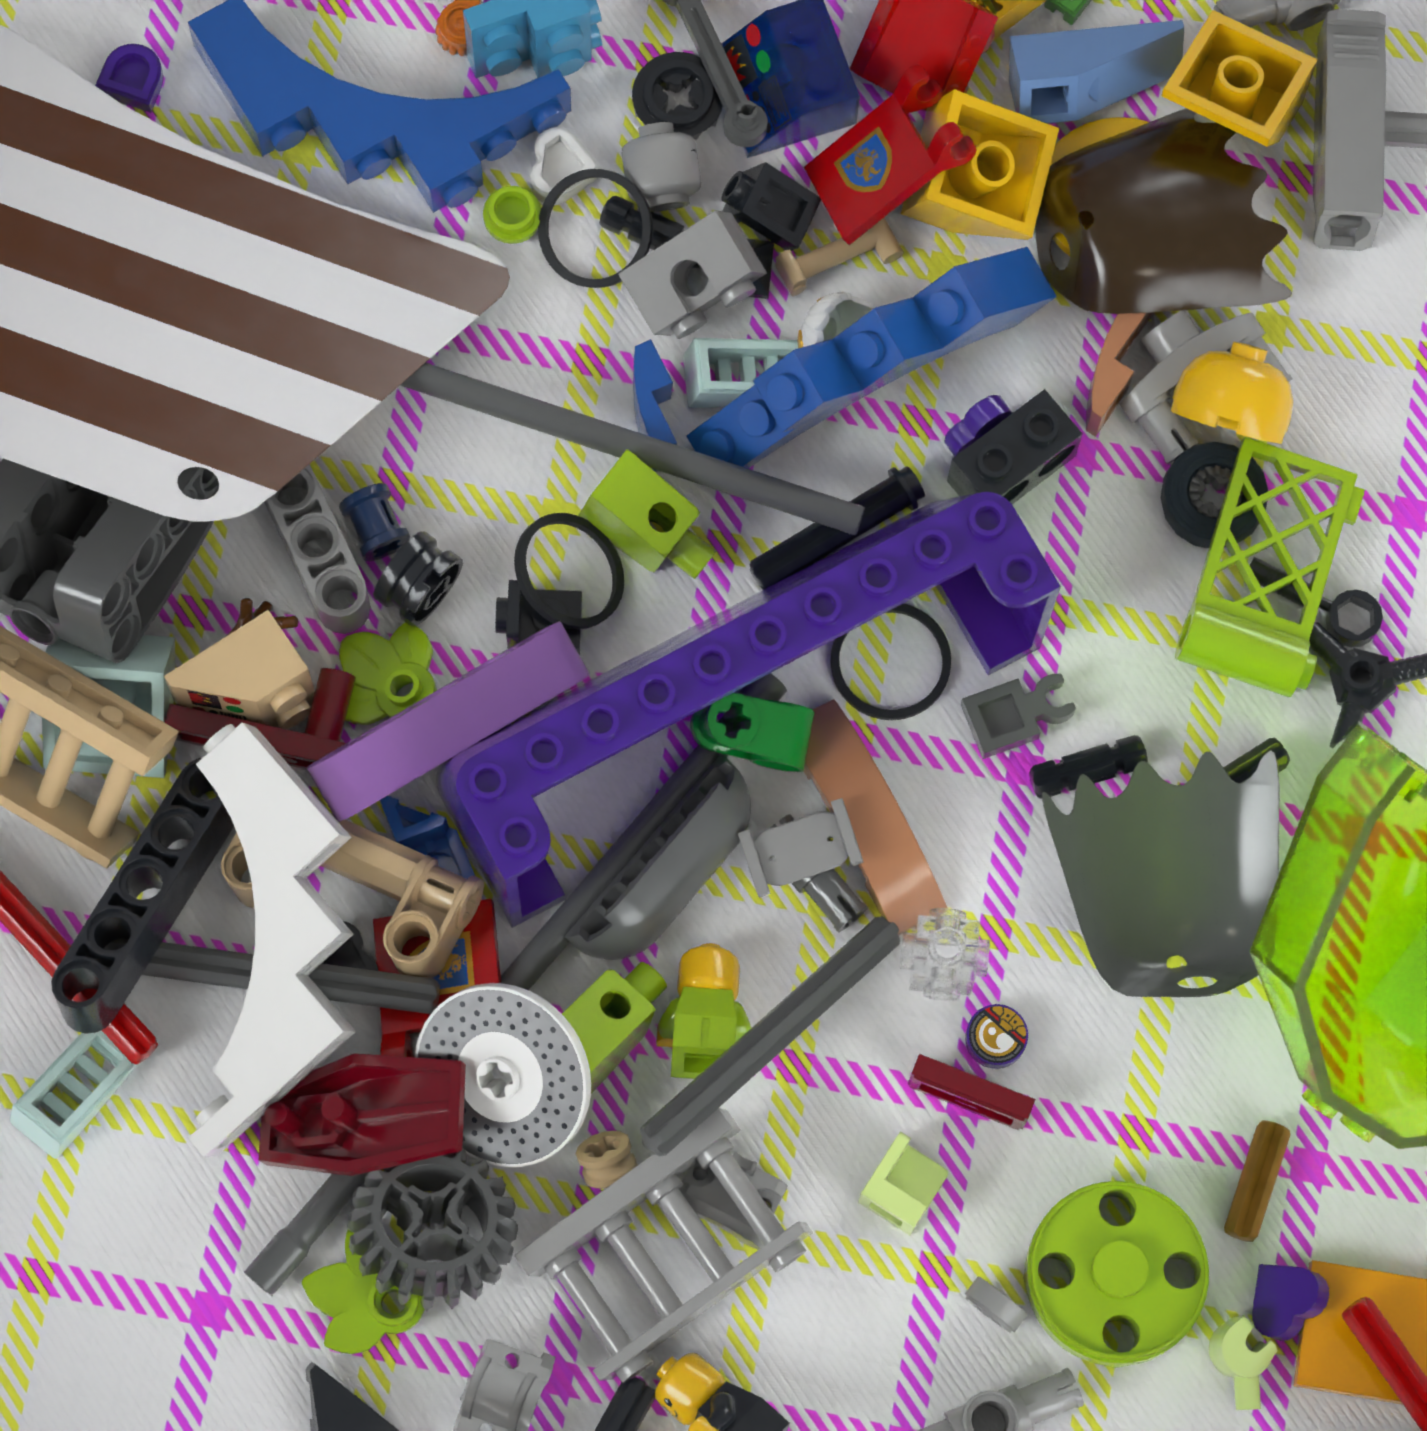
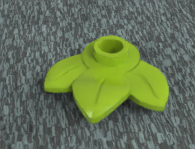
M405 622L397 628L390 640L370 632L354 633L342 639L339 648V659L342 669L356 677L346 721L363 726L371 725L387 716L390 718L437 691L435 680L428 671L433 656L432 644L428 636L419 627H412ZM413 683V688L409 694L402 697L396 696L402 687Z
M350 1229L347 1230L345 1238L347 1263L332 1264L310 1273L302 1279V1286L313 1305L325 1315L333 1318L325 1334L324 1346L337 1352L356 1354L370 1350L385 1333L399 1334L410 1330L420 1321L425 1308L421 1303L422 1296L412 1294L401 1312L390 1314L383 1309L382 1302L384 1297L388 1293L398 1292L399 1288L393 1286L379 1294L378 1289L375 1287L378 1273L362 1276L359 1270V1261L362 1256L352 1255L349 1248L350 1236L354 1234L350 1232Z

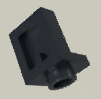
M767 162L746 171L735 173L727 183L721 200L726 203L722 211L732 213L737 223H744L781 248L791 251L799 248L821 202V198Z
M509 580L508 598L497 597L495 632L506 634L508 649L553 624L542 617L529 604L517 580ZM535 589L540 598L555 611L568 617L581 618L582 591ZM564 628L580 655L581 629Z

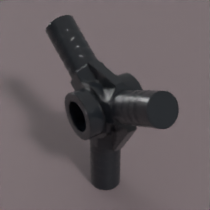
M1319 622L1313 625L1309 639L1310 648L1331 667L1329 670L1337 705L1341 706L1339 719L1337 720L1329 746L1337 752L1351 754L1353 753L1365 713H1372L1397 691L1396 685L1427 677V653L1390 662L1388 656L1356 648L1348 651Z

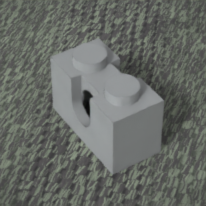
M715 210L618 275L654 335L666 336L675 334L677 339H681L704 326L708 320L703 312L721 300L725 307L728 308L752 295L756 291L753 282L767 274L733 214ZM698 263L708 277V282L705 289L694 296L688 287L687 275L689 270Z

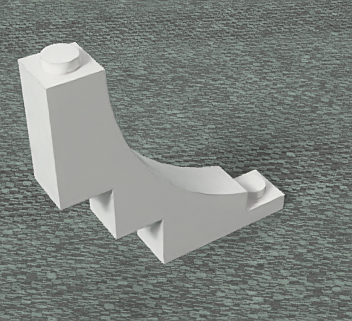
M243 722L236 728L233 724L226 725L215 733L204 745V749L208 754L196 763L216 790L232 819L246 857L255 907V949L249 986L241 1014L231 1038L212 1070L234 1097L228 1100L225 1095H222L205 1107L195 1118L200 1127L188 1137V1140L203 1157L218 1156L264 1115L270 1104L278 1102L356 1032L308 976L354 934L306 879L352 837L256 727Z

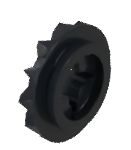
M671 52L655 57L639 71L633 84L632 101L635 116L639 117L644 125L670 122L673 123L674 132L688 134L695 140L699 138L702 132L711 126H716L723 109V105L701 58L691 53ZM691 84L688 102L694 108H687L680 104L674 110L670 109L666 113L668 95L663 89L679 93L683 88L687 89Z

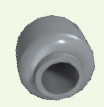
M670 122L652 123L639 127V137L632 139L622 148L624 176L633 182L645 196L652 212L674 210L688 206L690 204L689 197L701 188V176L694 138L685 133L674 132L673 123ZM627 191L629 198L635 201L632 195Z

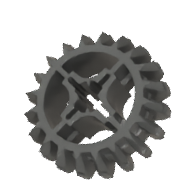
M464 1147L462 1151L455 1153L454 1158L442 1155L383 1169L384 1171L367 1172L364 1182L366 1187H358L354 1191L352 1205L355 1209L349 1212L347 1228L350 1229V1232L354 1233L350 1236V1251L352 1255L362 1256L359 1261V1270L362 1276L378 1273L375 1287L378 1289L379 1294L393 1286L399 1288L397 1300L401 1306L407 1303L411 1295L414 1294L422 1296L421 1303L426 1312L433 1307L435 1297L443 1296L447 1305L453 1309L459 1304L460 1290L476 1301L482 1294L483 1282L495 1285L501 1276L502 1268L500 1265H507L512 1259L514 1248L511 1243L516 1240L518 1224L515 1220L511 1219L515 1213V1202L511 1197H503L506 1187L503 1176L486 1179L489 1171L486 1159L471 1167L466 1164L467 1154ZM465 1205L474 1212L480 1222L483 1236L479 1242L468 1234L469 1227L461 1221L462 1209ZM387 1211L397 1217L396 1225L404 1231L403 1244L399 1248L390 1240L382 1224V1218ZM444 1221V1227L439 1229L437 1224L440 1225ZM427 1223L428 1228L425 1227L421 1232L422 1224ZM431 1223H436L435 1230L430 1229ZM434 1259L441 1260L443 1262H429V1260Z

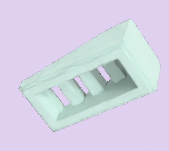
M694 338L685 351L683 358L688 407L717 408L727 406L755 385L752 381L756 378L755 361L763 360V369L766 371L777 363L778 359H782L791 351L798 349L797 340ZM739 362L740 381H732L731 363ZM709 364H714L716 381H711Z
M102 1030L96 1033H81L13 1105L10 1122L52 1158L57 1159L139 1064L131 1063ZM90 1047L115 1066L110 1074L84 1054ZM73 1066L97 1085L93 1092L69 1073ZM56 1086L80 1105L75 1111L52 1093ZM41 1106L62 1125L59 1127L37 1108Z

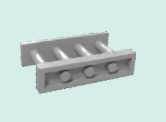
M718 1108L666 1156H658L654 1153L514 1255L528 1276L540 1277L547 1273L551 1279L558 1277L612 1357L593 1370L599 1381L611 1380L618 1376L622 1383L627 1382L654 1362L648 1352L767 1266L771 1265L773 1270L778 1272L807 1251L801 1243L813 1234L807 1223L796 1222L790 1228L784 1230L730 1153L734 1146L729 1139L739 1133L741 1129L725 1109ZM697 1162H699L703 1169L711 1168L764 1244L761 1249L736 1267L732 1266L679 1189L683 1186V1183L678 1176ZM646 1199L649 1200L652 1206L659 1203L713 1281L711 1285L685 1304H682L629 1227L633 1220L628 1215V1212ZM595 1236H598L602 1243L607 1240L663 1319L634 1341L629 1338L578 1263L582 1257L577 1250Z

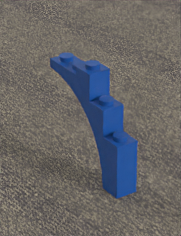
M227 0L188 21L195 49L262 157L275 149L281 152L293 148L305 138L306 132L313 129L347 184L361 177L364 180H368L380 175L389 168L392 160L398 157L433 213L446 205L449 208L458 207L475 196L478 188L483 185L482 160L495 161L502 158L513 150L518 140L534 131L542 133L551 127H557L565 120L567 113L571 112V88L559 69L516 88L472 98L426 100L383 94L335 78L293 53L265 29L244 0Z
M1028 247L954 266L914 297L876 307L833 339L791 351L752 380L755 384L702 423L686 435L694 451L749 469L792 439L877 389L959 348L1017 326L1057 296Z

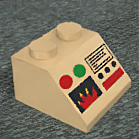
M269 610L164 676L176 705L273 727L280 726L282 729L294 727L309 715L315 693L308 667Z

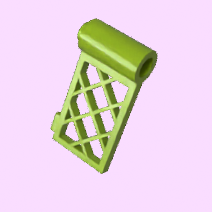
M1246 436L1242 439L1193 603L1179 636L1175 652L1176 660L1286 697H1291L1296 688L1307 689L1317 662V656L1309 654V639L1343 523L1350 525L1356 523L1365 489L1355 486L1358 474ZM1251 456L1272 463L1284 484L1258 496L1246 475ZM1290 470L1302 473L1303 475L1294 478ZM1314 478L1338 485L1339 488L1333 507L1314 515L1299 487ZM1242 490L1248 502L1237 506ZM1289 492L1304 521L1278 533L1263 503ZM1252 509L1268 539L1241 551L1230 531V526L1233 518ZM1330 517L1326 532L1324 533L1319 522ZM1308 528L1320 552L1316 562L1298 570L1283 540ZM1224 546H1226L1231 557L1220 562ZM1272 546L1288 576L1261 588L1246 558ZM1236 564L1251 592L1250 595L1235 602L1210 594L1216 573ZM1313 573L1308 589L1303 577ZM1292 583L1304 604L1299 624L1277 617L1266 595ZM1256 601L1261 611L1247 607L1246 605Z

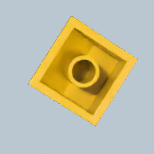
M1212 10L1165 85L1161 96L1268 147L1280 142L1301 107L1318 59Z
M955 89L944 95L936 104L927 108L920 136L928 148L937 130L948 122H954L960 127L963 136L967 135L973 140L977 149L976 155L966 164L941 171L903 202L900 214L952 233L1024 240L1032 238L1059 128Z

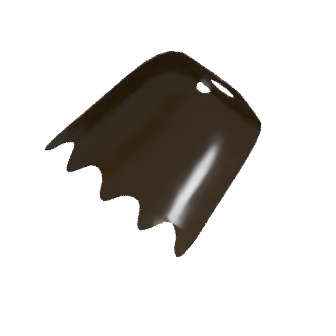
M1185 108L1088 145L1050 165L1035 225L1039 263L1050 285L1069 301L1086 311L1111 314L1252 306L1278 302L1289 298L1292 294L1291 290L1285 284L1272 279L1262 266L1265 255L1276 247L1286 237L1288 232L1282 225L1260 218L1254 213L1251 206L1254 192L1267 178V173L1261 168L1238 162L1226 153L1225 144L1236 133L1235 131L1218 123L1195 121L1194 116L1197 113ZM1082 211L1091 212L1094 218V223L1087 230L1084 229L1081 219L1078 217ZM1058 232L1066 237L1070 248V260L1067 267L1063 270L1055 265L1051 255L1052 238Z

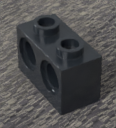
M1044 389L952 458L947 482L959 496L992 492L1003 496L1011 504H1014L1076 457L1083 433Z

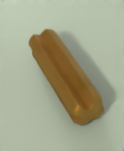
M1262 1120L1256 1127L1224 1225V1232L1233 1238L1253 1242L1258 1237L1291 1135L1290 1130L1281 1124Z

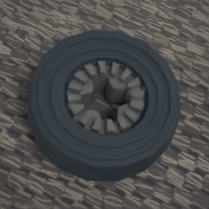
M1215 441L1194 445L1176 457L1164 476L1160 499L1165 519L1179 537L1194 546L1209 548L1221 507L1217 510L1212 502L1204 503L1200 501V498L1206 490L1205 484L1211 483L1216 491L1227 490L1239 450L1235 445ZM1251 456L1246 475L1257 495L1260 496L1268 492V487L1263 470ZM1242 490L1237 506L1248 502ZM1267 502L1263 503L1265 510L1267 507ZM1251 509L1232 520L1230 531L1237 543L1252 535L1259 525L1253 510Z

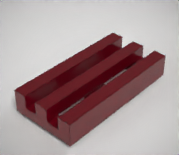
M922 1054L918 1055L908 1081V1085L914 1090L1018 1131L1024 1128L1036 1100Z

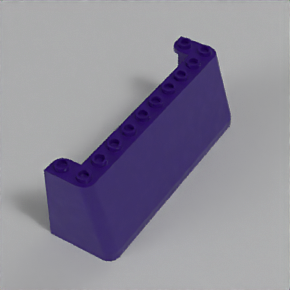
M980 492L931 502L532 710L440 764L436 775L439 795L511 927L513 928L566 900L563 889L545 859L550 848V831L533 799L534 797L936 586L988 676L1040 649L1061 586L1013 505L1003 496L992 492Z

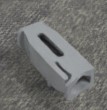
M1347 9L1328 11L1317 38L1318 60L1315 88L1313 202L1316 220L1313 243L1321 249L1362 251L1372 247L1379 220L1383 215L1385 146L1427 149L1426 113L1385 111L1386 15L1378 11ZM1330 226L1358 229L1356 230L1355 237L1331 236Z

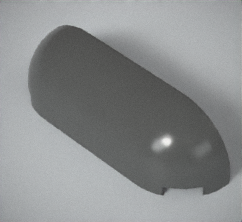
M723 754L718 756L564 936L578 950L589 956L606 960L629 958L645 951L664 933L740 843L738 833L746 831L750 821L751 800L743 776Z

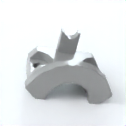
M734 1152L732 1156L762 1199L770 1204V1210L774 1214L788 1185L757 1168V1162L748 1160ZM699 1162L690 1167L682 1181L683 1186L679 1189L698 1217L722 1228L737 1238L738 1241L752 1248L761 1249L764 1244L711 1168L703 1169L706 1171L707 1177L699 1181L693 1177V1172L696 1169L703 1168Z
M487 1339L481 1349L473 1374L467 1378L464 1392L460 1397V1400L463 1402L453 1431H480V1427L484 1423L489 1424L492 1431H529L537 1402L544 1387L549 1382L555 1356L543 1352L541 1357H537L500 1342ZM508 1354H513L517 1359V1365L513 1369L508 1368L505 1364V1357Z

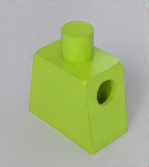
M626 449L592 492L578 515L598 528L610 539L615 547L653 573H655L667 557L693 579H696L717 552L689 530L700 515L698 508L628 449ZM649 522L659 524L664 532L656 531Z
M640 962L625 978L620 976L615 970H606L562 1013L575 1030L585 1050L591 1074V1094L646 1035L656 1011L652 1003L667 988L663 977L645 962Z

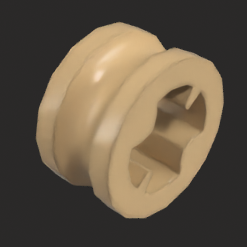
M621 1131L601 1132L590 1136L577 1147V1160L583 1166L582 1175L587 1185L592 1188H607L638 1166L634 1154L630 1152L632 1146L627 1134Z

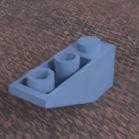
M1183 20L1010 36L1009 86L1015 111L1044 123L1077 121L1169 79L1183 57Z

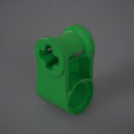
M732 693L692 714L690 730L694 740L700 747L710 752L749 760L753 764L770 769L803 772L815 711L793 703L764 700L740 693ZM725 712V720L733 723L732 732L726 733L725 725L717 722V714Z

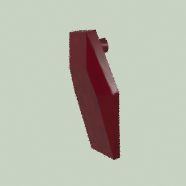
M353 1053L315 1069L278 1102L270 1104L265 1114L261 1116L258 1160L267 1166L354 1176L462 1151L466 1064L458 1060Z

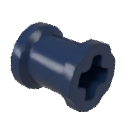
M386 483L364 487L344 498L339 504L342 515L350 517L362 543L360 553L364 561H375L394 554L410 539L407 528L400 527L388 499L391 496V491Z

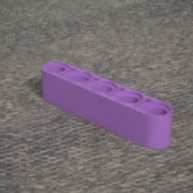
M558 621L527 637L309 765L307 770L335 819L340 822L371 806L588 677L590 673L562 623Z

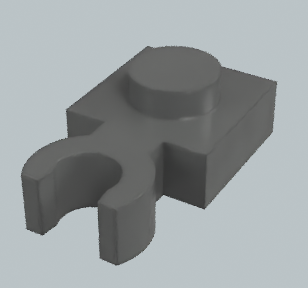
M1050 674L1043 677L1037 683L1035 690L1026 694L1018 678L962 698L960 705L982 759L1039 739L1041 732L1036 723L1037 721L1043 720L1050 724H1060L1066 722L1074 715L1076 710L1074 703H1068L1062 707H1054L1046 700V694L1049 691L1062 687L1064 683L1062 674Z

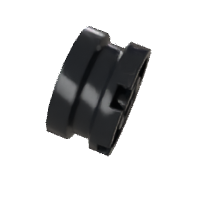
M420 531L412 536L391 559L375 586L374 599L385 607L394 605L400 610L399 615L403 621L412 627L418 626L434 612L453 587L461 572L463 559L451 550L442 552L437 548V540L425 531Z

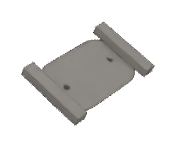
M843 798L831 801L834 813L817 812L763 831L754 841L750 830L738 833L759 898L771 894L768 884L774 886L787 885L834 869L843 864L848 856L852 866L864 863Z

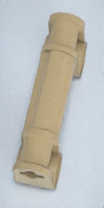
M348 820L340 821L339 823L352 838L320 866L400 901L385 927L383 934L384 947L400 974L426 978L437 976L445 967L463 929L469 924L480 904L484 890V880L474 875L465 879L438 867V860L429 855L417 852ZM236 832L228 849L224 852L221 861L222 874L238 900L247 907L255 908L252 882H241L244 872L248 869L242 844ZM417 936L430 938L428 947L419 955L406 956L401 954L403 946L411 938Z

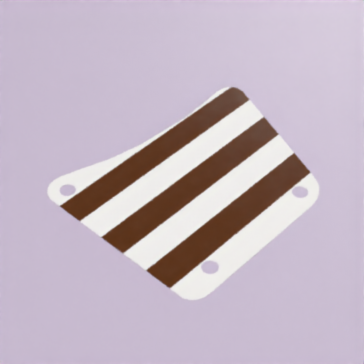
M0 25L1 458L163 516L192 522L236 518L253 511L278 492L438 351L499 300L506 291L510 275L507 267L495 254L469 242L430 233L334 203L200 147L121 104L15 31ZM190 467L206 468L218 478L219 489L209 499H192L184 495L179 489L177 483L178 476L182 471Z

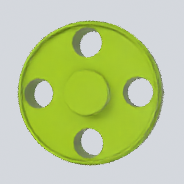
M1108 1181L1082 1187L1070 1193L1052 1207L1039 1224L1031 1239L1027 1251L1023 1279L1031 1308L1038 1322L1058 1345L1083 1360L1107 1367L1119 1368L1140 1364L1164 1354L1190 1331L1198 1319L1206 1300L1209 1285V1265L1206 1249L1196 1226L1184 1210L1173 1200L1152 1188L1140 1184ZM1109 1196L1119 1197L1124 1200L1130 1209V1222L1122 1226H1114L1107 1223L1100 1215V1200ZM1054 1258L1065 1263L1070 1273L1069 1285L1065 1288L1053 1289L1043 1284L1038 1274V1266L1041 1261ZM1179 1258L1190 1264L1195 1276L1192 1287L1180 1289L1169 1284L1164 1275V1264L1168 1259ZM1121 1321L1130 1327L1134 1335V1345L1130 1351L1116 1352L1106 1345L1102 1333L1103 1327L1107 1322Z

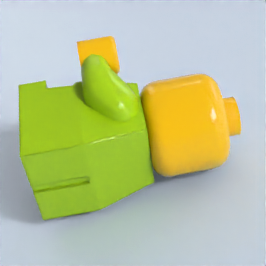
M702 944L701 946L689 949L682 955L678 967L677 992L679 997L671 1000L657 1025L656 1045L672 1047L671 1077L695 1079L751 1029V1024L743 1006L735 1001L739 993L740 965L738 959L731 951L717 944Z

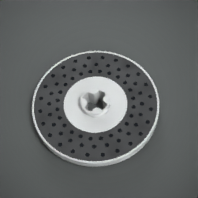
M502 983L471 986L457 992L441 1003L431 1013L420 1032L415 1058L458 1060L466 1064L462 1148L464 1147L467 1155L479 1161L486 1159L487 1164L500 1167L533 1165L546 1160L561 1150L573 1139L586 1117L591 1097V1074L588 1059L573 1027L553 1005L542 997L526 989ZM498 1066L501 1072H510L512 1082L506 1084L504 1079H495L492 1070Z

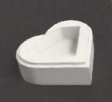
M551 127L544 130L535 142L536 164L530 173L531 191L541 203H544L553 187L565 177L581 170L602 168L572 132L562 127ZM598 178L581 180L571 185L560 195L555 205L568 201Z

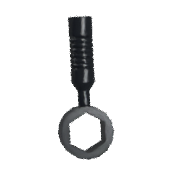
M1256 557L1253 558L1250 564L1260 586L1263 587L1288 576L1285 571H1281V569ZM1305 581V583H1306V585H1307V587H1308V589H1309L1310 583H1308V582ZM1292 583L1274 591V593L1304 607ZM1347 590L1339 594L1334 601L1323 596L1320 601L1319 608L1327 612L1325 619L1327 631L1343 646L1351 648L1361 647L1369 643L1381 627L1383 619L1381 606L1376 598L1368 592ZM1350 602L1370 613V628L1360 635L1339 626L1338 610Z

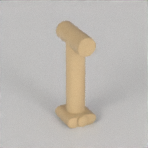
M884 217L851 245H848L840 238L797 258L793 256L791 250H786L775 258V267L791 296H797L807 288L806 282L808 278L874 248L883 264L896 261L904 254V251Z

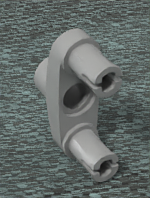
M1181 310L1141 339V342L1153 357L1157 366L1119 404L1132 423L1139 421L1165 458L1166 464L1171 463L1177 456L1199 443L1191 435L1180 417L1171 412L1172 406L1168 402V399L1172 397L1170 392L1175 390L1183 370L1195 357L1208 351L1230 352L1233 341L1241 342L1267 350L1265 362L1282 371L1288 382L1293 379L1290 374H1287L1262 338L1266 332L1253 313L1237 316L1200 333L1186 311Z

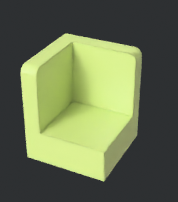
M900 1131L861 1192L858 1203L908 1235H911L946 1180L948 1171L909 1146L911 1138Z

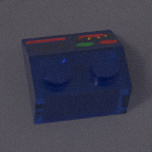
M798 0L766 10L721 43L747 100L761 107L766 113L768 120L767 131L763 140L755 146L743 147L747 158L857 124L860 95L824 0Z

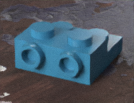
M490 0L463 10L467 58L475 78L488 74L491 76L509 74L519 68L522 62L529 59L537 78L558 69L563 76H567L581 69L585 62L592 60V49L602 46L601 35L596 24L601 22L602 18L596 0Z

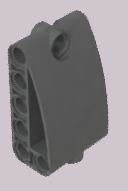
M3 458L0 462V613L9 616L13 624L23 634L38 643L52 645L59 638L111 662L120 663L129 656L159 614L202 545L214 521L192 522L163 516ZM190 467L182 471L178 476L177 483L179 489L184 495L192 499H209L219 489L218 478L206 468Z

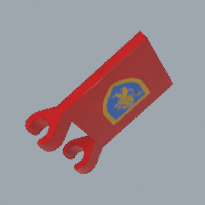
M914 65L904 72L894 93L804 166L842 239L848 245H851L941 171L966 164L976 155L977 149L973 140L967 135L963 136L960 127L954 122H948L941 126L935 133L929 147L927 148L908 114L933 106L942 98L943 91L938 81L934 78L929 79L925 68L920 65Z
M491 898L480 901L473 918L463 929L445 967L437 976L433 977L440 984L438 1006L452 995L468 987L487 983H501L495 908ZM392 916L373 919L378 970L400 974L385 949L383 941L385 927ZM424 936L411 938L403 946L401 954L406 956L419 955L428 947L430 938ZM380 1007L382 1027L380 1055L414 1057L409 1034L421 1032L431 1014Z

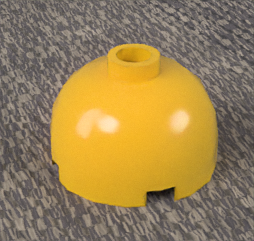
M1233 341L1230 352L1208 351L1195 357L1183 370L1174 390L1171 412L1215 428L1220 426L1234 430L1239 435L1281 444L1291 421L1293 396L1291 385L1283 372L1265 362L1267 350Z

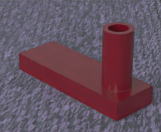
M320 669L304 733L171 703L169 704L165 723L179 731L176 740L204 746L215 733L226 725L233 724L236 728L243 722L256 727L289 766L307 769L315 761L346 744L340 742L356 677L348 672L337 669Z

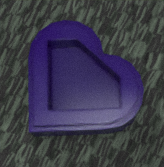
M1000 395L987 396L973 405L965 414L964 419L947 432L944 442L955 457L1011 415L1012 411Z
M1259 1264L1252 1309V1320L1255 1328L1264 1336L1279 1341L1290 1340L1302 1329L1305 1319L1314 1318L1325 1309L1329 1300V1286L1319 1273L1302 1267Z

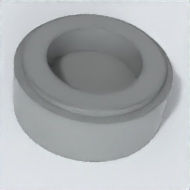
M979 1276L965 1292V1299L1009 1333L1011 1331L1015 1332L1028 1316L1015 1302Z

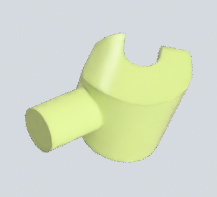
M1244 1315L1230 1318L1214 1331L1209 1342V1355L1216 1369L1222 1374L1234 1378L1236 1410L1261 1409L1259 1375L1269 1366L1278 1349L1273 1341L1269 1340L1266 1344L1259 1341L1249 1350L1246 1346V1338L1254 1325Z

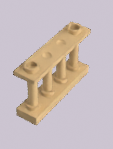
M0 626V692L9 698L0 723V805L73 848L84 858L95 861L107 869L136 842L140 833L117 819L134 774L137 773L143 777L172 750L179 731ZM31 711L61 729L44 775L14 758ZM83 742L113 760L96 806L66 789Z

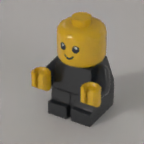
M697 1353L685 1354L679 1360L673 1356L670 1357L656 1374L661 1379L655 1389L656 1400L680 1423L690 1425L688 1431L788 1430L790 1422L763 1398L727 1381L725 1382L723 1375Z

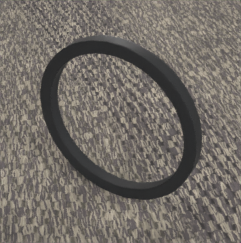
M586 169L570 174L558 182L549 192L539 214L538 238L543 255L557 274L579 286L602 288L622 282L618 274L645 257L651 246L653 219L645 196L633 182L613 171ZM589 178H605L625 188L636 201L642 218V238L634 258L618 273L602 279H588L569 271L556 257L549 239V219L557 199L571 185Z
M553 513L537 519L520 536L514 556L516 578L526 600L542 617L553 624L560 621L564 628L579 630L594 627L614 613L624 591L622 563L610 539L591 522L569 513ZM552 524L569 525L585 532L600 546L611 568L612 592L607 605L599 614L589 618L568 617L552 609L537 594L528 575L526 554L531 538L540 528Z
M904 603L886 613L904 614L921 622L935 637L942 656L940 678L932 692L922 701L910 707L896 710L881 709L863 702L849 689L840 669V650L848 633L834 639L831 650L832 677L842 697L859 712L881 720L906 719L928 709L945 689L951 670L950 647L940 626L922 610Z

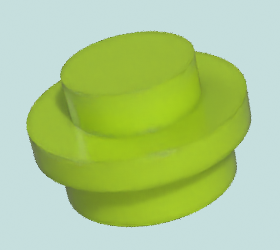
M518 186L502 187L493 192L485 202L483 208L485 227L492 237L503 243L517 244L530 239L538 230L541 206L535 195L525 188Z

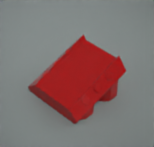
M879 0L849 70L893 94L904 72L914 65H920L925 68L929 79L934 78L938 81L943 91L942 97L954 89L967 93L969 89L968 83L981 55L988 51L995 37L994 26L998 17L972 0Z

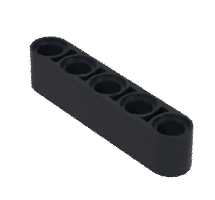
M203 757L190 762L181 771L54 972L51 980L53 995L65 1022L77 1032L85 1034L96 1033L106 1028L114 1020L234 827L232 819L219 796L209 800L199 799L202 794L215 790L196 765ZM179 839L192 840L181 849L173 850L168 848ZM147 889H161L156 896L150 899H136L141 892ZM115 939H129L125 946L118 950L109 951L104 949L109 942ZM85 989L97 990L94 996L86 1001H72L77 993Z

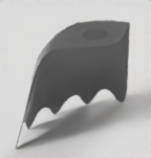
M1205 752L1201 756L1191 779L1186 784L1178 786L1163 780L1146 761H1140L1132 773L1128 786L1120 795L1113 798L1104 796L1089 777L1082 774L1077 782L1073 809L1069 815L1063 814L1047 793H1042L1047 823L1081 932L1100 976L1113 990L1131 997H1207L1232 990L1268 969L1276 945L1279 901L1280 784L1277 758L1274 752H1267L1261 758L1253 775L1242 783L1233 781L1211 752ZM1176 955L1182 956L1187 962L1186 966L1182 965L1176 968H1168L1166 965L1167 959ZM1191 977H1210L1217 980L1213 985L1202 988H1185L1177 984L1181 980Z

